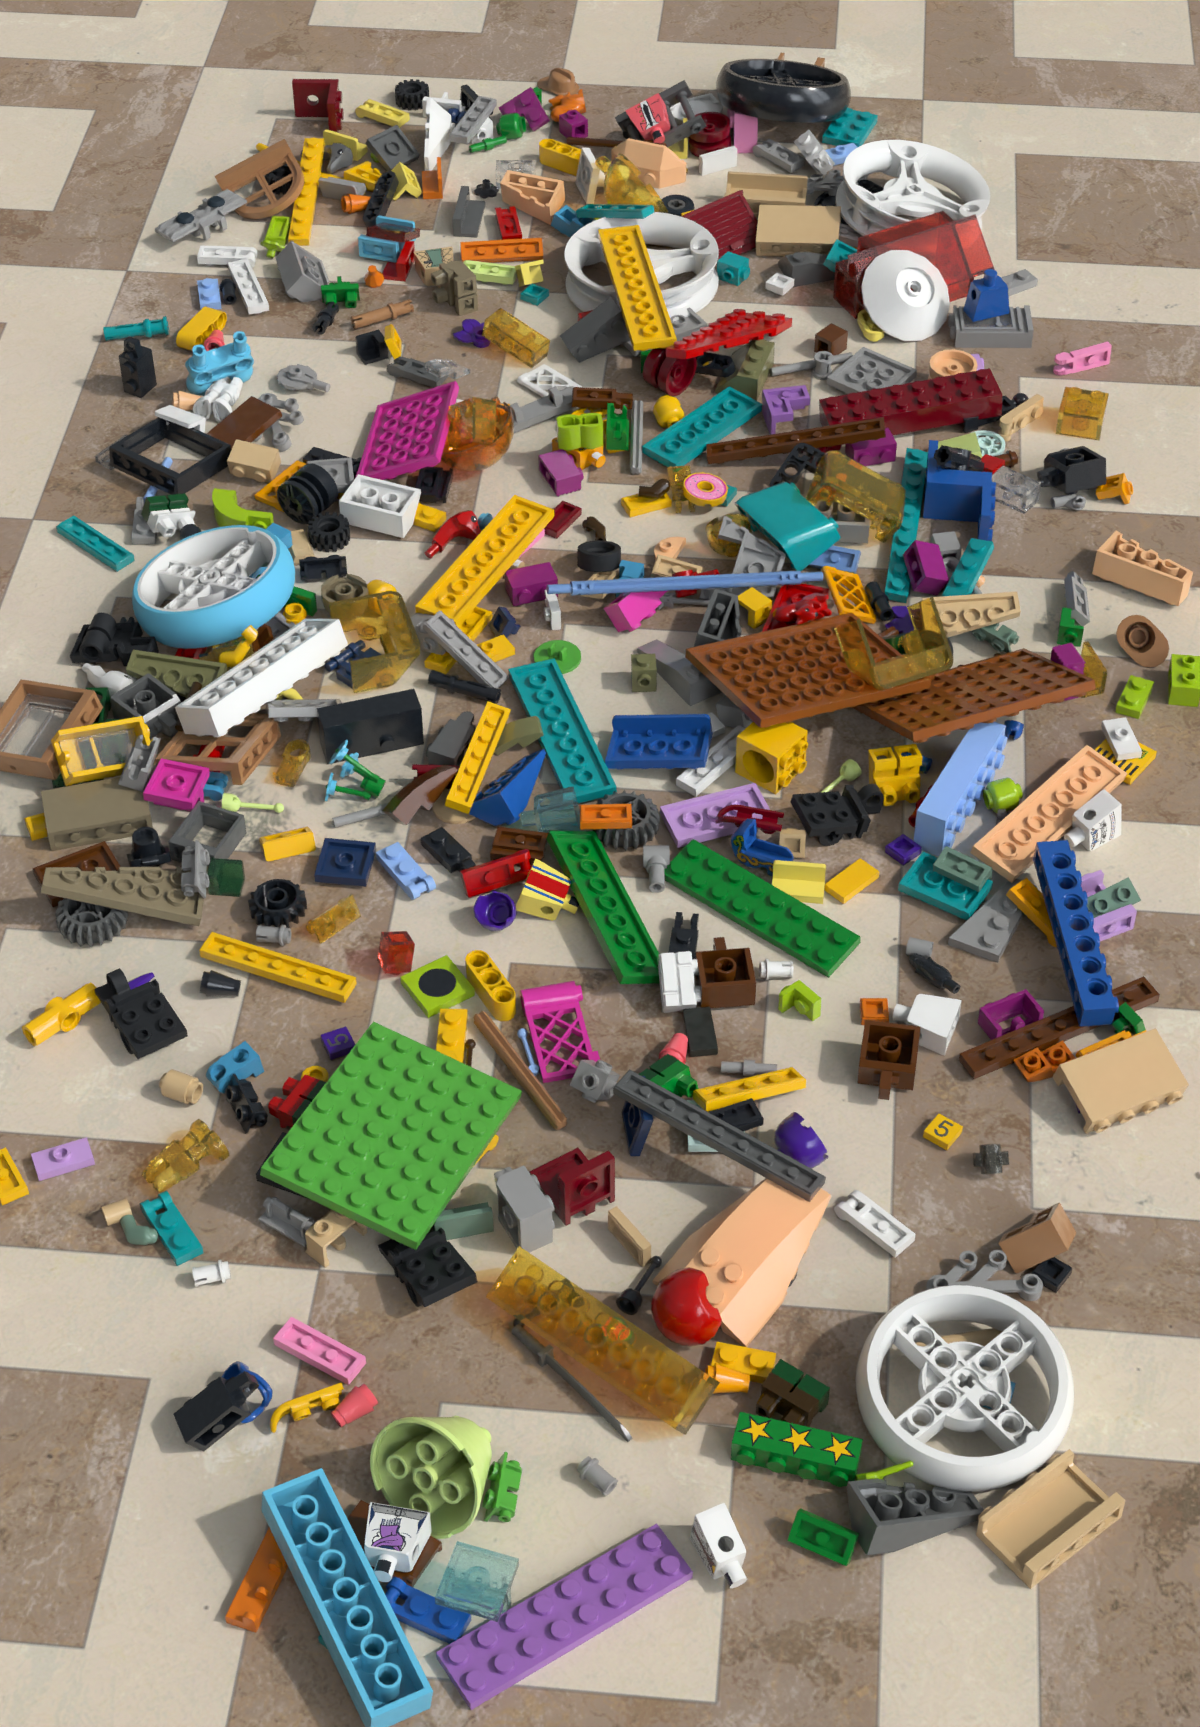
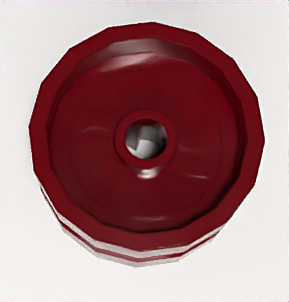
M703 112L695 115V117L701 115L707 127L689 136V151L693 155L699 157L702 154L731 147V128L728 116L719 112Z
M652 349L644 363L643 379L647 384L660 389L670 396L680 395L687 389L695 375L697 367L696 357L690 359L666 357V349Z

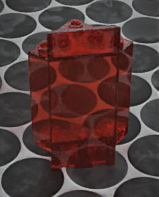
M940 211L858 238L857 253L848 255L846 260L836 262L833 298L850 315L858 319V313L861 310H866L861 290L865 270L875 257L890 250H909L925 257L939 270L948 287L950 302L967 297L974 277L984 274L987 269H994L976 214L954 221L944 211Z

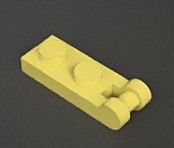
M368 99L363 105L355 109V113L359 118L368 117L391 127L397 125L400 128L410 120L409 113Z

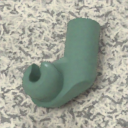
M125 1215L120 1219V1224L129 1243L148 1245L154 1244L157 1241L158 1232L156 1229L137 1225L133 1215Z

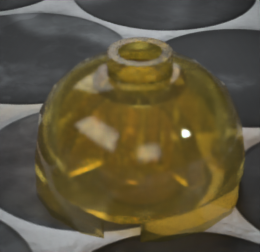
M741 514L725 515L731 518L732 522L738 526L748 529L749 533L752 534L751 523L747 516ZM718 517L713 519L705 528L710 547L720 555L728 557L738 556L741 544L718 538L723 520L718 521Z

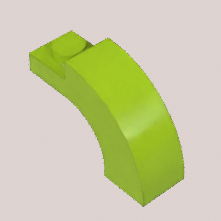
M213 489L214 515L219 527L249 525L266 529L274 523L273 513L247 510L239 507L236 491Z

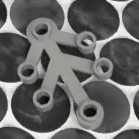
M830 170L824 179L822 174L811 175L807 182V194H812L814 190L828 191L829 195L835 196L839 185L844 180L840 170ZM869 174L861 177L860 179H858V181L867 180Z
M262 394L258 398L259 400L275 408L285 409L290 413L281 412L282 417L271 425L274 433L272 439L274 448L278 449L279 452L286 451L291 447L292 443L289 435L282 431L279 421L289 422L292 425L301 424L304 418L302 413L297 411L299 408L298 402L295 398L282 401L278 400L275 394ZM262 434L259 435L254 441L261 439Z
M993 1250L989 1254L988 1262L969 1281H958L966 1271L974 1270L977 1264V1256L974 1252L963 1251L959 1256V1263L946 1275H935L928 1280L926 1290L938 1286L968 1285L994 1290L999 1293L1018 1292L1022 1299L1035 1301L1041 1297L1043 1283L1035 1274H1027L1020 1280L987 1281L993 1274L1004 1269L1006 1266L1007 1256L1001 1250ZM998 1258L1001 1262H996L993 1259ZM965 1259H969V1260H971L972 1262H971V1263H967V1262H965L964 1260H965Z

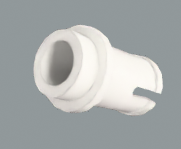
M765 959L759 962L760 978L764 977L765 980H769V977L793 978V961H769V959Z
M221 1259L216 1264L192 1268L196 1287L221 1280L222 1283H226V1279H231L228 1261L222 1262Z

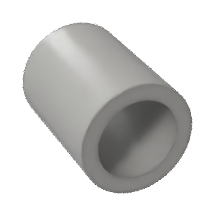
M909 937L906 955L910 956L916 953L927 959L932 955L934 942Z

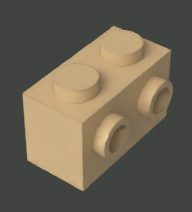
M236 439L227 463L230 474L236 477H246L258 482L270 483L277 474L281 459L279 450L276 448Z

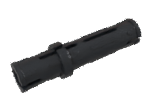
M432 670L428 677V685L446 689L448 693H461L497 704L501 697V689L459 678V675L456 674L449 675Z

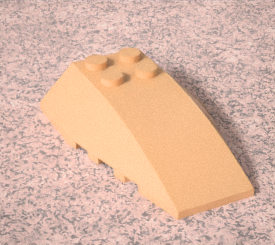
M765 1178L691 1234L653 1279V1283L658 1286L662 1279L677 1269L690 1267L703 1271L709 1283L706 1287V1297L709 1303L719 1310L722 1318V1331L744 1347H748L783 1303L789 1284L798 1271L800 1260L810 1245L811 1236L821 1221L831 1199V1194L821 1188L809 1202Z

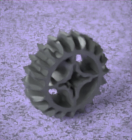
M624 790L619 794L614 791L612 796L605 794L603 799L597 800V804H631L632 828L592 829V831L596 832L601 842L604 841L606 847L613 845L615 850L619 847H624L626 851L628 847L637 849L639 844L643 846L646 845L647 841H653V837L659 829L660 816L658 815L657 805L652 803V799H646L644 794L636 795L635 790L632 793H626Z
M67 898L58 902V909H56L55 913L57 928L64 939L68 938L71 944L77 942L80 947L85 943L92 947L94 943L102 945L105 940L112 942L113 936H120L121 930L126 929V921H128V911Z

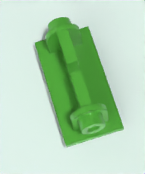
M504 1452L497 1462L493 1461L488 1471L487 1479L491 1480V1484L483 1499V1508H486L485 1522L492 1515L498 1516L501 1522H510L511 1518L515 1516L518 1495L507 1492V1489L514 1492L519 1490L522 1468L518 1461L510 1460L506 1462L508 1452Z

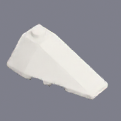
M427 98L426 116L428 118L425 124L424 162L425 171H432L437 164V157H442L451 144L449 134L455 128V123H452L451 115L432 98Z

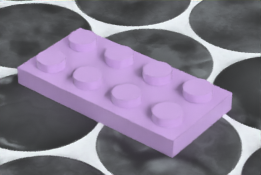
M756 783L660 806V815L677 848L686 846L692 839L700 843L734 834L737 830L734 823H715L718 812L728 805L736 804L770 810ZM737 810L729 811L724 816L736 817ZM753 813L752 818L762 819L763 817L761 814Z

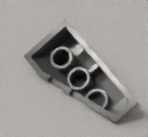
M796 252L785 255L778 261V266L782 273L794 279L793 287L846 278L823 265L828 256L827 254Z

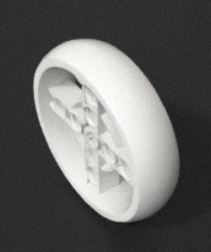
M949 1285L927 1289L904 1299L883 1315L873 1327L863 1345L857 1364L856 1394L858 1405L870 1435L892 1462L897 1465L912 1461L913 1466L904 1469V1471L936 1487L965 1492H980L1016 1483L1039 1469L1053 1455L1061 1444L1071 1422L1074 1408L1073 1376L1069 1361L1059 1340L1050 1327L1030 1308L994 1290L968 1285ZM963 1320L984 1324L1003 1332L985 1347L976 1343L961 1341L948 1344L928 1324L938 1321ZM916 1342H922V1343L926 1344L927 1346H923V1347H922V1346H918V1345L915 1344V1343H916ZM893 1344L921 1370L918 1378V1389L921 1399L896 1420L884 1402L879 1384L882 1361ZM1003 1349H1011L1012 1351H1014V1353H1008ZM1031 1355L1040 1366L1046 1378L1050 1395L1048 1414L1039 1431L1009 1403L1011 1398L1009 1373ZM944 1363L949 1367L943 1368L938 1366L937 1364ZM982 1366H987V1367L991 1368L992 1371H986V1370L982 1369L981 1367H982ZM942 1402L947 1404L949 1407L943 1408L938 1406L936 1403ZM981 1406H989L993 1410L987 1411L981 1408ZM923 1421L924 1423H926V1425L919 1426L914 1422ZM944 1427L957 1432H976L982 1430L1004 1453L984 1457H965L939 1451L925 1443ZM1009 1427L1014 1429L1015 1432L1010 1433L1005 1431L1003 1428Z

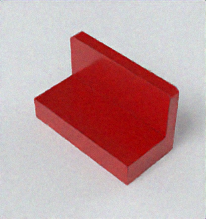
M406 240L396 263L387 261L382 272L384 279L406 281L414 263V241Z

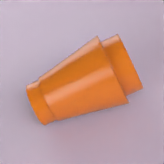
M346 194V196L341 198L343 212H348V214L366 210L371 197Z

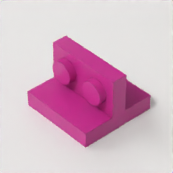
M161 758L143 792L144 800L153 802L155 805L191 812L198 801L204 802L203 788L210 776L209 768Z

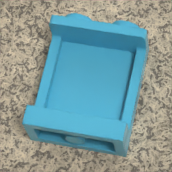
M377 216L375 231L370 236L361 234L358 237L359 256L396 263L406 240L414 242L416 240L415 222ZM380 226H400L407 228L408 230L390 231L381 229Z

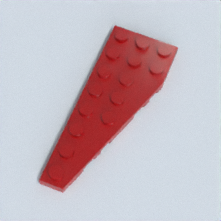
M734 309L733 312L725 314L724 317L709 323L708 326L701 327L697 332H692L691 335L674 342L673 345L666 348V357L690 359L704 355V352L719 351V346L724 345V348L727 349L749 343V340L764 339V334L773 337L792 327V318L785 317V314L781 313L772 314L771 316L765 315L763 311L746 313L744 309Z

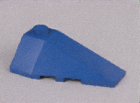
M542 749L524 756L506 770L505 775L489 783L490 788L484 793L478 792L469 815L494 826L503 823L510 825L520 819L519 814L527 807L546 755L545 750Z

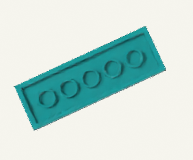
M729 386L642 446V453L676 472L706 451L707 444L719 442L762 412V403Z

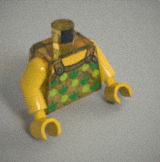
M249 625L241 633V637L211 646L212 652L199 654V660L226 663L227 671H229L254 654L252 643L256 640L258 632L252 625Z

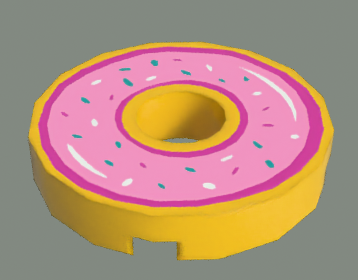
M704 472L688 475L684 480L682 489L686 499L693 504L704 507L705 504H711L710 507L722 504L726 500L728 487L720 477Z

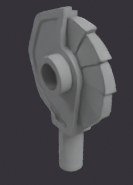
M300 364L289 365L281 369L277 374L278 384L284 389L288 388L295 391L296 389L306 388L312 390L316 388L325 392L330 390V384L317 380V373L309 366Z

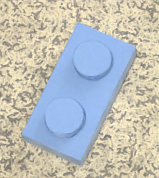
M218 278L197 280L200 309L203 307H210L216 310L222 309Z

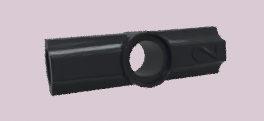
M941 445L934 453V459L937 461V464L949 470L982 472L985 464L982 462L981 457L971 454L972 451Z

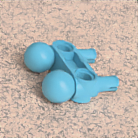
M237 331L233 334V343L206 351L203 345H195L192 349L193 356L185 363L189 372L186 379L188 391L191 394L205 396L206 390L214 381L229 377L232 380L234 377H238L243 383L248 381L253 374L252 365L254 364V359L251 356V349L247 344L245 333Z

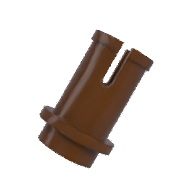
M1007 450L1005 454L994 456L1005 460V467L1013 468L1014 465L1018 464V457L1015 451Z

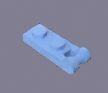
M399 842L376 852L377 861L411 900L420 897L422 892H431L436 889L434 879L421 869Z

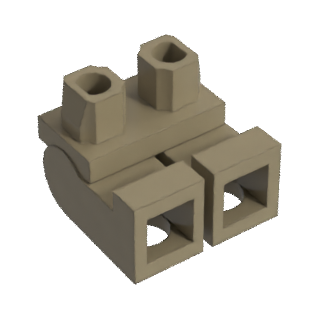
M461 261L439 264L440 270L431 273L432 283L435 286L441 285V288L432 291V296L436 303L447 302L450 306L455 305L456 313L459 316L478 311L476 275Z

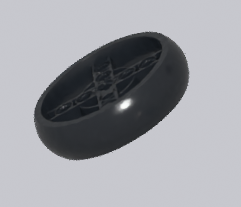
M742 59L731 61L722 67L716 81L717 96L724 107L744 115L775 121L799 123L833 121L843 116L851 99L850 84L846 76L829 68L795 61L776 59Z

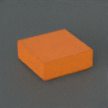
M860 998L861 1025L865 1024V1020L889 1023L888 999Z

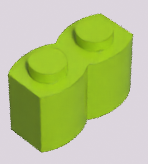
M586 413L579 416L572 414L558 416V448L571 451L580 447L595 449L603 446L602 415L599 413Z

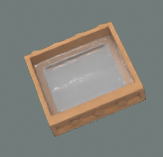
M21 679L0 709V771L56 780L61 770L51 739L58 730L87 726L94 723L103 709L95 691Z

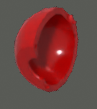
M690 1267L675 1270L659 1282L652 1297L651 1311L653 1319L659 1331L671 1342L683 1346L703 1345L715 1336L721 1325L722 1318L718 1308H714L706 1297V1287L709 1283L703 1271Z

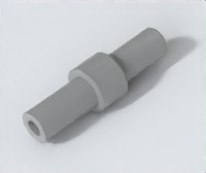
M755 1060L721 1062V1072L743 1073V1076L747 1077L754 1076V1074L777 1071V1064L755 1063Z

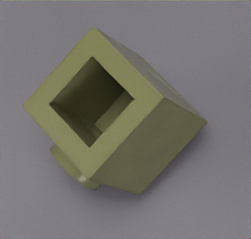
M631 654L632 692H656L657 667L655 654Z

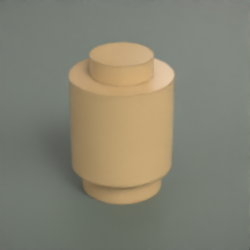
M171 1069L168 1073L162 1075L159 1088L165 1097L185 1104H195L202 1095L203 1083L199 1082L196 1077Z

